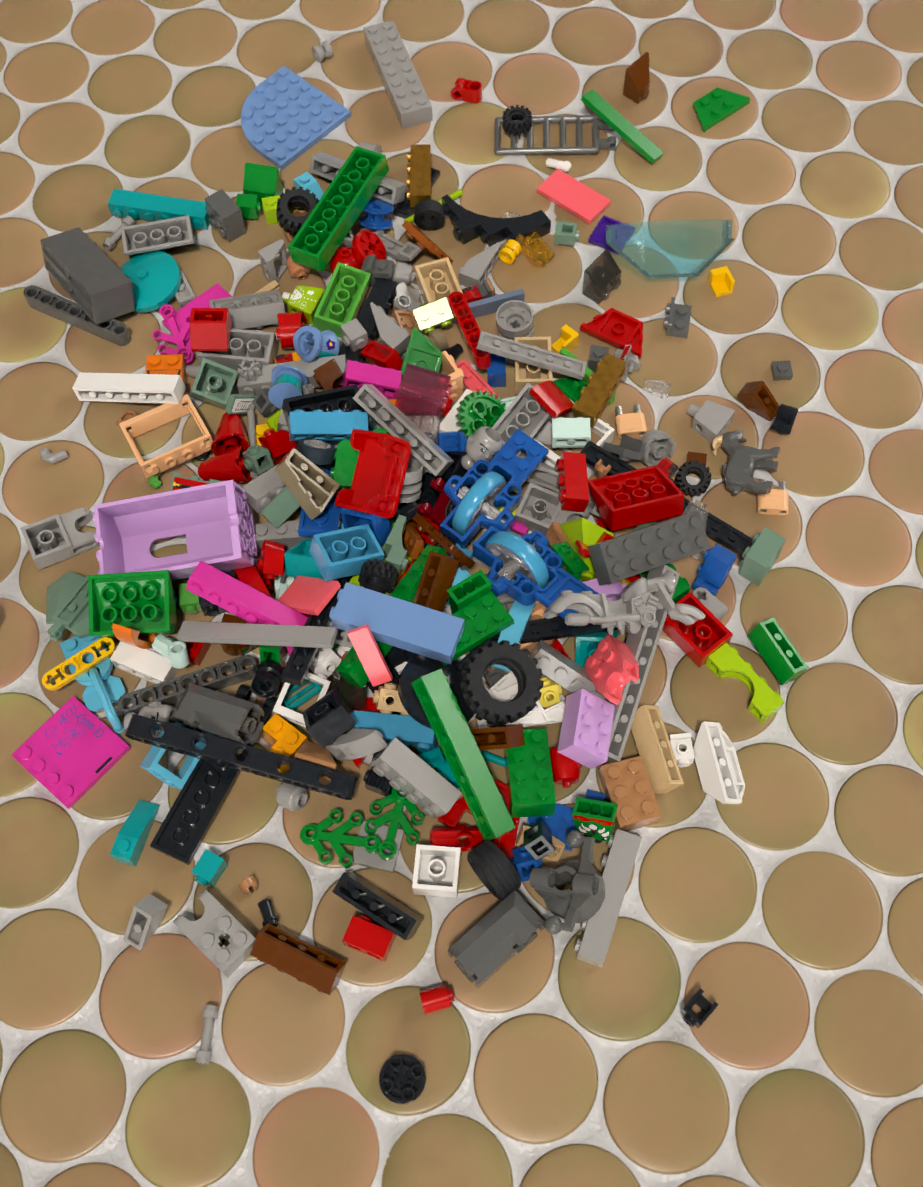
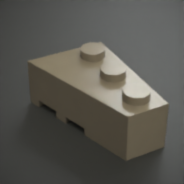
M294 447L275 468L276 473L311 521L322 513L340 486L339 483Z

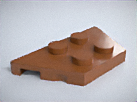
M406 220L402 226L407 230L405 233L411 239H414L416 244L422 249H425L431 255L435 254L440 259L448 257L450 263L453 262L443 250L411 221Z

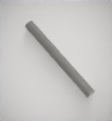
M249 410L247 411L248 440L250 446L256 445L255 412ZM250 471L251 478L258 477V474Z

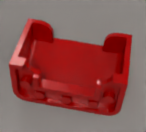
M353 429L350 444L354 450L359 451L351 488H343L338 492L334 506L384 518H392L397 510L411 453L410 444L406 440L385 433Z

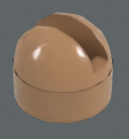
M250 875L238 887L243 893L252 894L249 889L252 887L256 891L258 883L253 875Z

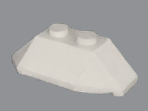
M704 721L701 723L693 748L703 791L722 804H741L745 783L735 747L727 734L722 730L720 723Z

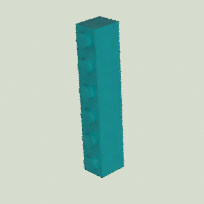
M114 189L107 203L111 215L126 218L130 216L133 219L154 222L189 215L193 228L208 230L210 225L208 221L210 217L205 210L206 203L201 201Z

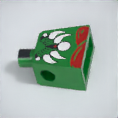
M577 797L572 812V818L577 831L584 837H593L595 843L610 841L618 804Z

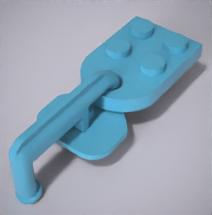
M74 636L59 644L67 660L100 638L90 636L79 638ZM104 643V644H103V649H105L106 651H108V649H107V647H106V645H105V643ZM95 648L94 651L97 653L98 657H100V653ZM91 653L84 655L83 662L91 663L94 655ZM111 657L95 667L90 668L89 671L75 680L79 684L87 686L82 695L86 707L90 711L104 709L108 720L113 726V730L116 733H122L125 730L124 723L118 718L113 703H116L125 694V688L119 677L110 675L113 663L110 660ZM68 665L71 674L75 673L76 666Z

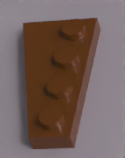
M418 513L414 515L412 519L417 523L416 527L425 534L427 532L429 534L428 538L436 545L439 543L448 556L451 554L454 559L459 560V566L465 565L471 569L475 564L472 559L428 520Z

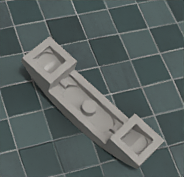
M366 227L363 229L372 231L382 240L386 249V255L400 261H411L422 251L421 247L409 241L404 244L384 234L383 230Z

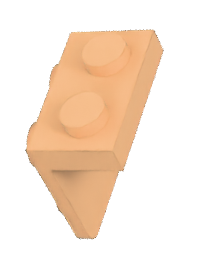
M443 351L442 370L445 377L440 379V391L453 400L452 403H454L463 395V389L465 388L463 383L464 373L460 367L457 368L453 356Z

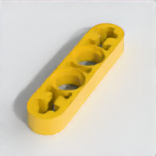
M108 637L100 638L46 672L42 678L43 685L50 691L59 690L89 671L90 668L111 657L116 650L114 641ZM104 643H106L107 645H110V646H109V648H110L109 651H106L105 649H103V644H104ZM95 648L100 653V657H98L97 653L94 651ZM88 653L94 655L91 663L83 662L84 655ZM68 665H75L76 671L68 675L65 673V668ZM59 671H61V674L65 677L64 680L61 677H59ZM50 677H53L54 679H56V680H55V682H56L55 685H52L51 683L48 684V683L50 682V680H49Z

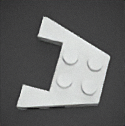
M511 671L487 691L488 695L500 702L511 701L518 692L517 679ZM537 701L533 710L511 724H523V727L560 723L563 720L565 704L562 701L544 710L539 701Z

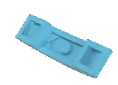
M516 600L514 601L509 611V614L514 619V624L501 631L498 643L505 640L509 641V645L514 643L520 645L528 621L531 620L536 602L525 606ZM493 664L490 666L509 673L511 672L510 669L502 665Z

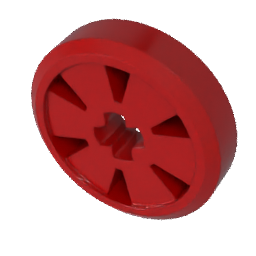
M361 230L353 237V251L361 263L369 255H376L378 260H386L385 246L375 233L369 230Z

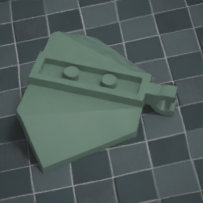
M72 571L67 572L47 587L46 623L53 624L47 631L48 634H51V640L58 642L65 628L79 638L89 636L88 576L84 577Z

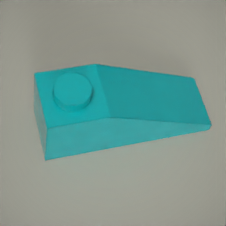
M142 800L137 802L117 834L110 855L117 862L137 866L159 810V805Z

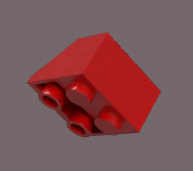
M192 308L189 322L191 350L228 351L232 325L228 308Z

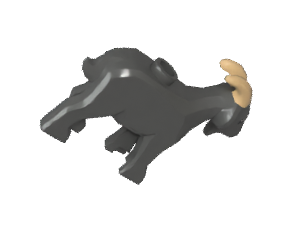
M741 430L726 432L716 437L712 441L713 454L716 455L717 450L723 447L730 456L728 463H724L722 471L727 489L732 491L734 495L744 490L750 491L753 494L761 493L768 495L771 492L773 481H765L763 483L755 481L753 479L754 470L764 469L776 472L778 461L765 459L777 458L780 447L757 449L741 445L739 443L747 442V439L743 438Z

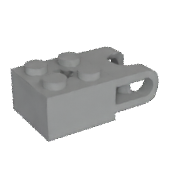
M529 483L515 513V522L525 524L529 531H539L546 535L552 522H558L561 525V523L579 518L588 519L590 511L588 508L584 512L562 510L561 501L558 500L557 493Z
M78 508L62 515L56 514L20 528L38 570L92 550L100 545L95 540L94 531L79 532V529L90 521V514L87 509Z
M203 890L198 896L205 906L202 917L196 921H190L183 915H179L173 920V923L228 978L250 956L256 938L207 890ZM226 940L230 943L227 947L223 945Z

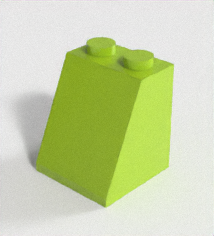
M585 518L561 523L562 530L576 552L590 568L581 573L582 577L579 581L596 579L597 576L591 557L586 558L581 555L575 542L579 540L590 546L598 541L603 532L614 536V534Z

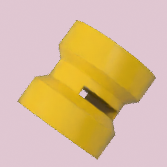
M509 239L505 243L504 248L498 253L501 261L506 264H512L516 256L522 251L521 245L517 241Z

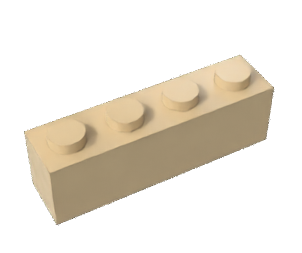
M641 706L637 709L631 726L635 746L638 749L639 756L642 757L654 794H666L684 783L658 706Z

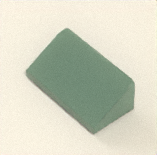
M286 486L261 513L270 524L278 528L300 507V504Z

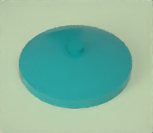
M149 251L137 254L126 261L120 268L124 275L130 278L133 283L132 294L135 298V311L133 312L145 313L161 308L176 295L181 285L182 273L179 265L171 255L162 251Z

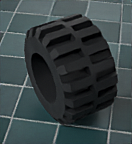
M292 187V190L286 189L285 194L281 193L280 198L277 200V221L281 228L284 227L286 233L290 231V235L293 236L294 233H298L319 202V199L315 198L316 195L310 193V190L307 188L306 190H303V187H299V189ZM293 207H302L308 213L303 216H295L289 210Z

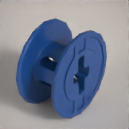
M371 199L363 209L368 215L362 216L359 219V223L369 229H388L392 226L393 222L385 214L391 213L394 210V206L383 200Z

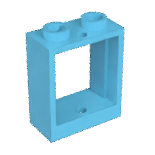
M179 722L170 723V724H174V725H177V726H181V727L187 728L186 726H184L183 724H181V723H179ZM161 731L157 738L162 737L164 731ZM198 742L194 747L201 750L205 748L206 744ZM152 745L140 767L170 787L182 790L199 759L187 756L178 773L174 775L158 764L166 749Z

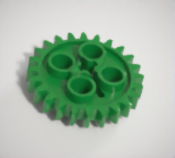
M479 390L464 397V400L459 402L461 406L456 409L460 412L455 415L456 418L460 419L456 423V425H461L458 431L464 432V435L468 438L477 431L474 425L477 429L482 426L492 428L505 412L504 406L506 403L501 404V397L495 399V393L489 395L488 391L482 393Z

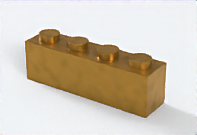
M430 144L410 145V152H407V161L410 162V164H407V175H410V177H407V187H410V190H407V200H410L411 207H415L422 200L431 199Z
M606 354L603 360H599L596 367L597 371L595 374H591L588 386H584L581 391V398L573 404V418H590V427L594 428L625 374L626 361Z

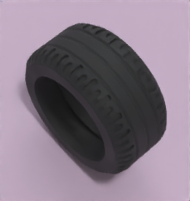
M488 840L482 841L468 853L467 860L471 868L497 899L504 900L521 886V878L518 872L493 842Z

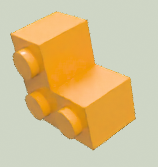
M276 713L262 729L265 737L274 743L268 751L294 759L299 748L305 741H308L304 734ZM281 765L277 770L280 773H287L289 767Z

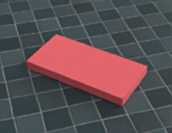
M559 169L552 173L537 188V193L588 224H591L611 203V200Z

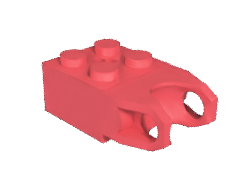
M609 634L599 642L598 648L587 658L584 664L597 692L603 694L610 702L616 705L622 701L624 686L630 680L636 683L639 679V664L626 643Z

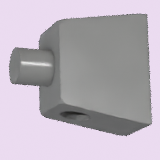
M707 400L701 408L692 403L687 410V414L694 417L692 429L712 444V441L722 435L731 424L735 410Z

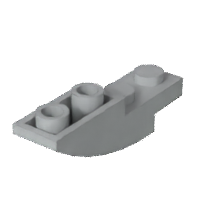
M352 728L346 734L340 735L333 744L325 747L336 760H352L376 753L386 748L388 744L382 739L383 735L375 729Z

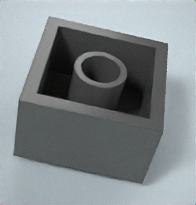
M222 189L205 198V210L210 217L208 221L213 228L218 230L222 238L225 237L230 243L246 233L241 209Z

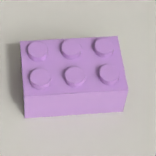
M583 688L566 696L557 752L590 769L607 762L615 705Z

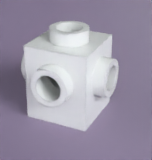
M318 648L310 669L315 674L320 673L329 677L335 672L341 663V659L331 648Z

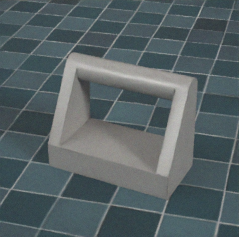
M282 239L258 251L263 275L269 282L273 280L279 282L287 270L286 261L288 257L285 243ZM280 253L281 263L274 266L273 261Z

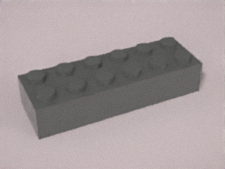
M699 510L587 546L599 586L611 584L711 549Z

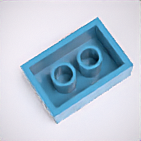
M369 524L313 535L309 552L324 581L360 574L364 562L370 559L372 562L373 559H377L380 562L385 555Z

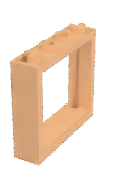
M188 394L182 396L180 404H163L119 423L146 479L212 450V437ZM190 413L202 437L144 462L132 438Z

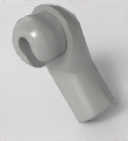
M48 448L39 450L40 458L52 464L68 458L65 449L56 453L49 452Z

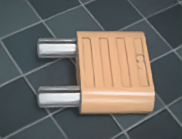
M639 404L633 406L635 413L623 414L621 406H619V409L618 406L615 407V422L619 439H622L623 435L639 438L647 433L645 417L641 413Z
M761 479V480H760V483H763V482H765L766 480H765V479H764V480ZM782 480L779 481V489H771L768 495L757 494L758 513L769 515H787L789 513L788 491L786 490V482L784 480L783 482Z

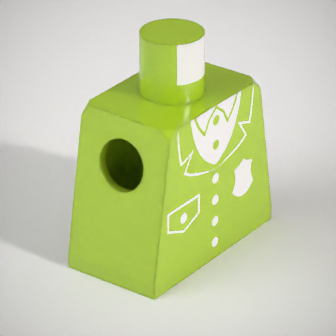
M298 285L292 294L284 292L282 299L284 303H287L289 312H304L308 324L313 325L314 314L325 289Z

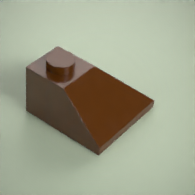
M648 52L631 64L625 72L623 95L637 104L643 99L645 100L649 95Z

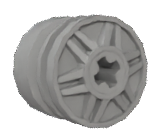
M511 300L503 303L496 312L497 336L514 341L515 337H534V315L532 308L526 302L520 300Z
M409 457L398 503L414 502L421 497V480L423 478L424 465L417 458Z

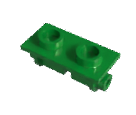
M567 541L551 545L553 551L561 556L562 567L567 565L565 570L576 579L580 580L582 577L581 573L590 569Z

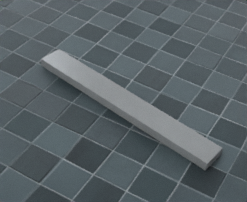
M183 621L177 634V639L181 642L333 648L338 631L336 627Z

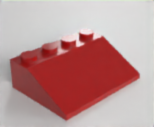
M658 465L588 481L589 490L599 513L611 531H618L683 514L685 494Z

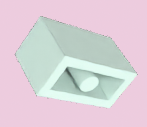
M552 418V448H584L587 442L591 441L590 418Z

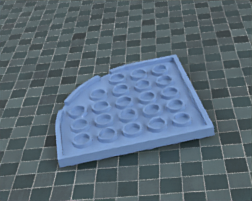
M283 66L256 86L248 95L241 111V124L249 145L265 159L283 170L349 119L351 111Z

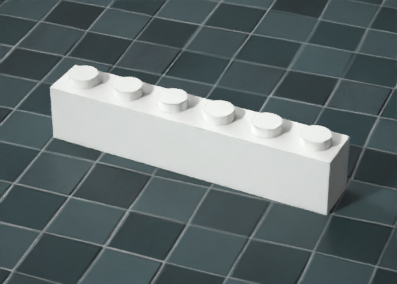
M80 372L72 389L79 401L180 404L186 387L180 375Z

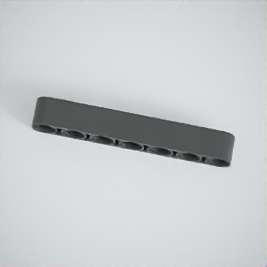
M34 285L27 286L23 291L32 309L119 346H126L131 341L127 326L120 321L110 319L96 325L81 307L73 301Z
M243 655L124 694L118 699L117 706L124 716L130 712L138 714L142 707L151 702L159 701L161 704L172 706L178 704L185 691V687L189 683L217 691L253 679L258 667L252 656ZM252 665L250 669H244L245 666ZM232 671L231 675L224 676L226 672ZM213 678L210 682L205 683L206 679ZM168 691H173L170 695L165 696ZM153 697L151 701L145 702L147 698ZM133 704L131 708L125 709L127 705Z

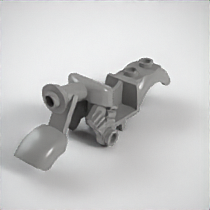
M672 571L664 573L661 577L650 579L642 577L623 588L620 599L617 601H607L605 593L593 594V591H582L580 593H573L571 590L561 591L560 596L548 606L543 614L545 618L551 619L566 609L575 610L579 613H568L565 616V624L567 626H586L588 623H593V625H601V628H607L609 635H613L614 627L619 629V635H623L625 630L630 634H637L641 629V625L644 627L653 625L656 619L655 613L659 600L672 620L680 621L685 625L689 626L697 620H702L706 617L701 610L692 605L684 603L675 604L669 594L676 587L677 580ZM655 592L658 598L653 596L651 593Z

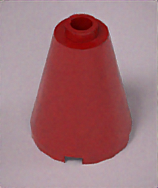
M223 414L212 443V451L215 456L236 446L242 445L246 449L250 447L239 414Z
M236 446L200 463L197 470L199 477L210 482V479L218 481L234 480L236 483L250 482L252 480L250 470H247L243 464L244 457L242 453L247 451L246 447Z

